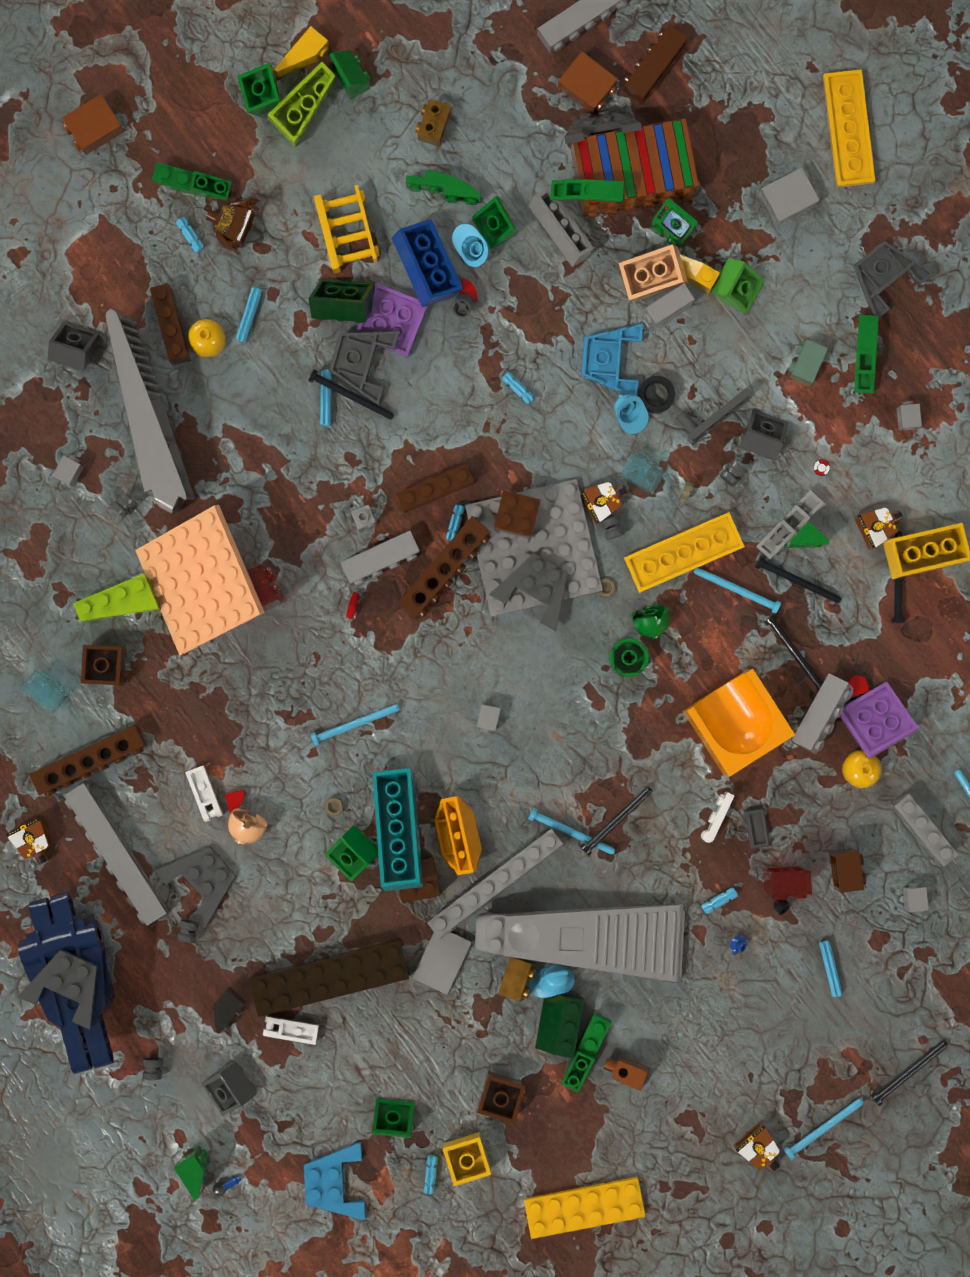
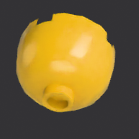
M198 320L188 331L189 346L200 357H215L226 346L225 331L214 320Z
M857 750L850 753L843 762L842 773L845 780L852 786L868 788L880 779L882 765L876 756L868 759L863 750Z

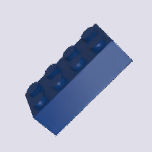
M432 219L401 228L395 233L392 241L422 307L453 298L463 289Z

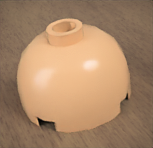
M239 808L234 809L230 815L228 830L239 844L255 843L263 837L268 822L258 814H256L255 818L248 814L249 810Z

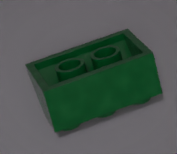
M320 279L308 298L311 317L320 320H337L339 322H366L372 313L375 282Z
M559 994L543 999L535 1045L536 1049L553 1055L574 1058L584 1004L583 997Z

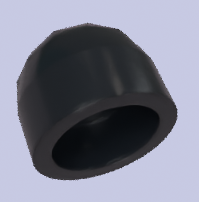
M778 898V903L774 902V909L779 915H783L788 911L791 904L784 898Z

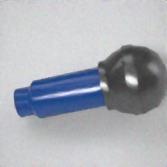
M237 1176L224 1183H216L213 1186L214 1195L218 1197L223 1196L226 1190L237 1185L241 1178Z

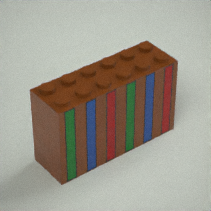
M686 118L641 126L642 130L623 133L620 130L584 137V141L573 142L571 145V155L576 179L626 182L624 202L580 201L583 217L595 218L602 213L612 215L618 213V210L623 209L625 211H633L640 206L650 208L655 206L656 203L663 202L664 204L668 198L672 201L678 199L682 201L691 200L695 196L699 184Z

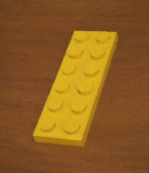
M862 69L825 73L823 75L836 188L875 183V173Z
M730 512L624 557V561L638 593L742 549L745 546Z
M638 1177L524 1198L531 1239L645 1217Z

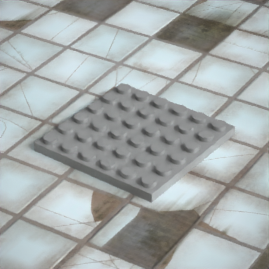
M577 479L517 493L541 499L531 539L494 530L501 497L465 505L468 520L473 516L492 532L490 540L485 545L481 544L477 549L479 551L477 559L491 617L544 605L543 602L517 588H514L506 604L489 595L533 553L567 571L562 600L603 591ZM472 535L473 542L475 543L476 538Z

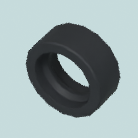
M651 376L640 386L638 397L641 398L648 412L654 414L662 413L669 409L673 403L675 389L667 378ZM661 384L666 388L668 397L665 403L655 406L647 401L645 393L650 385Z

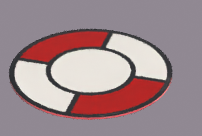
M821 459L815 462L813 469L817 475L825 476L830 471V465L826 460Z

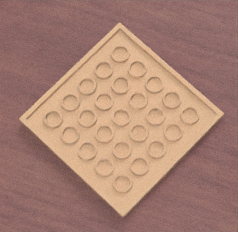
M219 505L212 506L135 550L142 568L151 583L154 595L161 607V613L179 655L186 654L265 613Z

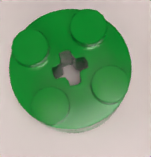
M633 638L618 641L609 652V664L612 670L622 677L639 675L644 671L649 661L647 648L640 641ZM627 653H629L630 656H633V659L630 660V663H628L627 660H624V656H626Z

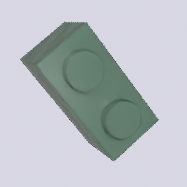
M808 339L803 344L800 343L795 353L798 354L796 361H792L788 369L791 372L789 378L811 386L828 348Z

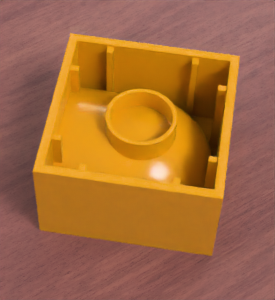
M753 669L742 672L683 710L686 718L718 768L727 777L732 776L795 735Z

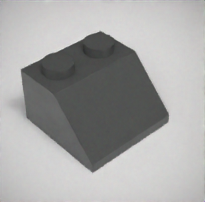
M63 321L49 340L48 360L84 371L91 362L99 338V332Z
M753 409L744 431L740 448L747 452L761 455L766 459L776 461L784 444L789 422Z
M236 1061L201 1083L222 1116L243 1106L257 1094L253 1084L247 1079L243 1069Z

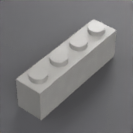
M549 187L535 195L529 207L567 261L574 267L586 260L594 248L560 201L550 200L551 188Z
M408 531L340 563L349 583L358 586L366 582L365 578L369 576L373 578L383 574L382 570L387 568L392 570L401 566L400 562L406 559L410 562L418 558L417 554L420 551L411 531Z
M828 674L791 741L817 755L818 751H821L824 747L825 738L833 731L834 722L837 717H840L843 713L844 704L852 697L853 687L848 682Z
M904 793L890 804L891 808L939 866H946L959 855L910 794Z

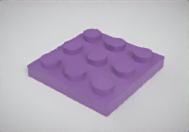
M375 283L372 313L366 322L359 323L355 333L400 331L395 350L380 345L377 346L408 358L428 306L422 307L419 299Z
M888 682L881 684L843 706L844 710L840 716L868 759L919 731V727Z

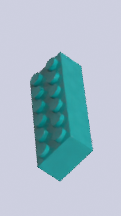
M411 768L374 772L372 777L381 888L384 891L423 887L414 773Z

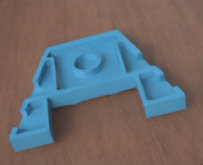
M643 324L584 337L581 376L621 394L637 396L638 381L619 379L621 342H641Z
M361 1142L354 1143V1145L304 1164L306 1205L365 1220V1200L344 1201L342 1162L362 1161Z

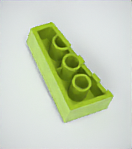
M323 62L267 115L268 120L294 147L335 82V75Z
M141 574L73 603L79 620L82 622L161 610L146 574Z

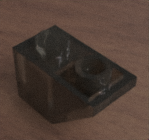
M228 987L214 1003L215 1029L218 1034L222 1030L226 1032L233 1024L230 1020L235 1015L239 1017L246 1009L243 1007L246 1001L231 987Z

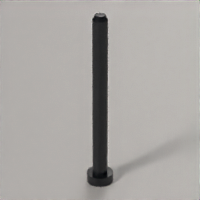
M313 370L308 380L309 382L313 383L315 381L387 419L393 418L394 414L322 377L317 374V370Z
M901 531L895 534V538L903 536ZM902 577L894 579V618H891V623H905V618H902Z
M761 555L755 564L757 569L762 567L835 603L841 602L840 596L765 561V557Z
M773 614L764 623L766 626H771L816 688L820 690L823 685L822 681L777 623V616Z
M646 787L586 845L583 843L579 846L587 856H590L592 854L591 850L638 807L653 790L650 787Z
M941 1041L878 1094L873 1093L870 1095L874 1102L881 1106L884 1098L946 1049L948 1046L947 1042Z

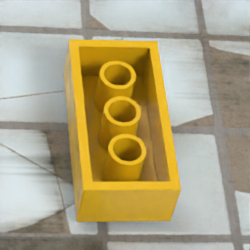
M963 523L893 538L883 542L892 579L970 561V550Z

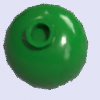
M652 605L643 607L645 611L638 613V610H635L631 617L633 626L639 634L650 639H656L669 628V607L665 609L664 605Z

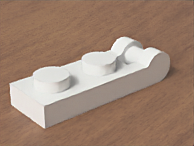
M205 765L185 772L204 822L210 821L215 816H223L222 808L219 805ZM212 804L214 809L208 811L206 805Z
M725 792L724 795L720 794L716 803L719 806L716 812L713 811L708 820L710 825L707 830L701 833V838L705 842L710 843L714 840L734 795Z
M266 1015L265 1022L267 1024L266 1029L263 1030L264 1036L316 1044L319 1024ZM274 1024L279 1025V1031L273 1030Z

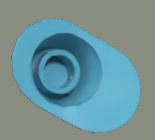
M461 224L456 227L452 235V242L459 255L469 266L479 267L484 264L490 252L488 242L472 225Z
M619 394V399L614 405V411L621 428L628 434L641 432L646 427L649 419L643 401L638 396Z
M552 964L547 968L536 971L534 979L530 980L529 983L530 991L539 998L564 994L573 988L575 983L574 975L568 967Z

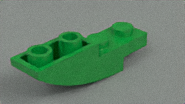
M156 162L152 178L153 183L170 187V189L225 201L228 199L232 183L231 181L197 171L193 173Z
M426 170V177L406 175V188H409L410 191L420 192L421 190H428L432 194L443 192V200L449 203H458V201L465 202L467 205L481 203V194L460 179L448 174Z
M582 179L552 180L550 200L624 202L626 182Z
M859 315L854 393H874L879 316Z
M594 1012L578 1042L574 1058L570 1060L561 1082L562 1085L579 1092L612 1020Z

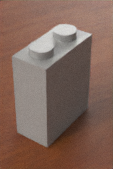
M802 167L761 188L759 192L776 226L817 206L820 201L818 190L812 187L810 183L811 178L807 171L804 172Z
M685 283L645 308L642 322L647 329L650 328L653 332L691 308L695 299Z

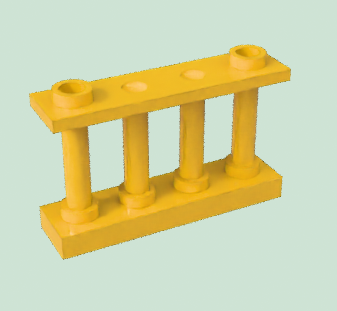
M358 185L354 186L356 191L354 195L330 201L323 200L321 194L314 196L334 274L341 272L340 266H343V263L372 256L375 264L378 263L377 257L380 256L378 246L373 245L363 202H366L364 191H359ZM359 202L361 212L335 219L327 218L326 211H329L330 208ZM363 220L365 231L337 238L336 236L332 237L331 230L334 227ZM368 238L370 249L343 256L336 254L335 248L339 247L338 245Z

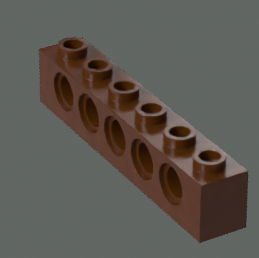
M471 516L399 601L398 605L414 619L419 617L422 619L429 610L427 608L430 604H435L440 599L441 591L444 588L447 590L454 582L452 578L464 571L466 568L464 564L469 559L473 560L479 552L477 549L481 544L485 545L490 540L492 532L475 517ZM469 535H474L476 538L473 545H468L466 542ZM461 549L463 557L456 560L454 553L456 550ZM445 564H449L451 570L448 574L444 575L442 567ZM436 578L438 586L435 589H431L429 583L432 579ZM420 593H424L426 596V600L422 604L417 601V596Z
M133 725L29 775L38 795L45 794L47 797L56 793V788L60 786L63 789L74 784L73 780L80 778V780H84L92 776L90 772L95 770L101 772L109 768L108 764L114 761L118 764L126 760L125 756L131 753L133 756L144 751L143 748L147 744L139 726ZM123 740H126L129 744L126 751H123L120 747V743ZM105 748L111 751V756L108 759L103 756ZM88 756L92 757L94 761L91 767H88L85 763ZM71 764L76 768L74 775L68 772V767ZM52 773L58 775L57 783L51 781Z

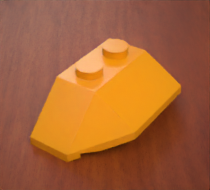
M459 796L441 799L434 821L442 857L455 870L457 875L476 872L482 851L474 811Z

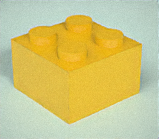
M480 1132L443 1143V1152L454 1186L491 1175V1166Z

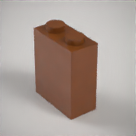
M581 51L558 80V88L594 114L596 110L600 111L606 104L605 99L608 95L612 96L618 88L616 86L618 79Z
M102 94L62 117L66 123L63 125L68 135L73 134L75 138L73 141L78 151L83 150L86 155L125 132Z

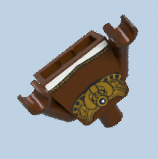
M252 196L248 200L229 202L228 205L223 204L220 212L211 209L208 211L206 220L215 223L213 230L223 248L231 250L237 255L240 254L237 250L238 248H244V242L255 217L253 210H259V207L255 206V204L261 202V200Z

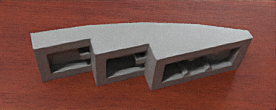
M810 489L756 547L766 557L771 559L825 502Z

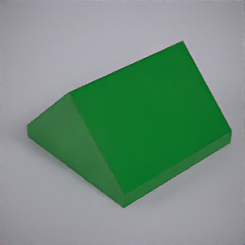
M495 196L472 216L482 236L488 242L490 249L516 236V227L498 196Z
M808 521L784 545V548L824 547L829 544V539Z
M376 1099L372 1134L411 1138L414 1102Z

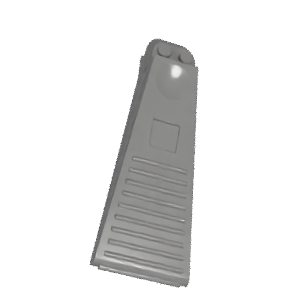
M109 309L106 313V322L144 492H153L151 493V498L154 504L172 514H177L185 500H194L195 496L161 398V393L159 392L136 320L129 315Z
M684 904L525 912L486 911L481 913L476 921L475 947L481 952L679 982V978L682 976Z

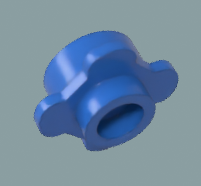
M736 935L732 939L730 949L733 950V955L745 951L747 947V942H745L747 940L746 935H743V937Z

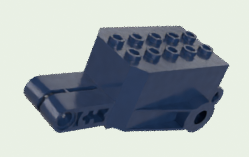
M69 892L51 896L50 900L46 897L30 902L29 911L34 931L25 934L26 939L18 942L19 956L30 982L61 949L98 965L92 1027L90 1030L72 1022L80 1003L45 987L39 998V1003L47 1020L61 1029L73 1074L91 1070L93 1066L94 1068L113 1064V1052L103 1013L110 1008L116 997L106 963L104 938L99 922L95 920L94 913L77 918Z

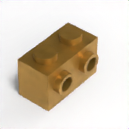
M429 99L428 104H424L421 112L423 119L422 122H418L415 133H418L419 141L440 147L451 114V105Z
M509 957L498 994L520 1002L527 999L531 989L529 987L530 980H533L536 974L535 964L519 958Z

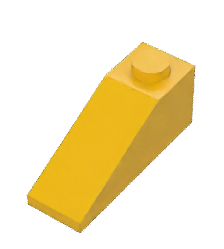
M310 26L275 67L276 76L278 78L318 62L321 57L324 58L329 52L328 40Z
M681 255L688 283L709 294L720 272L704 263Z

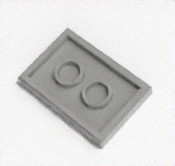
M450 932L442 939H439L433 933L413 975V979L447 995L472 941L453 932Z

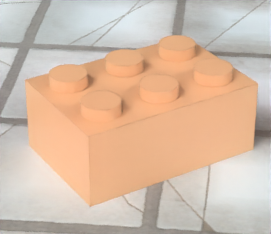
M673 244L619 263L628 298L634 302L677 288L683 283L685 285L688 284L679 248Z

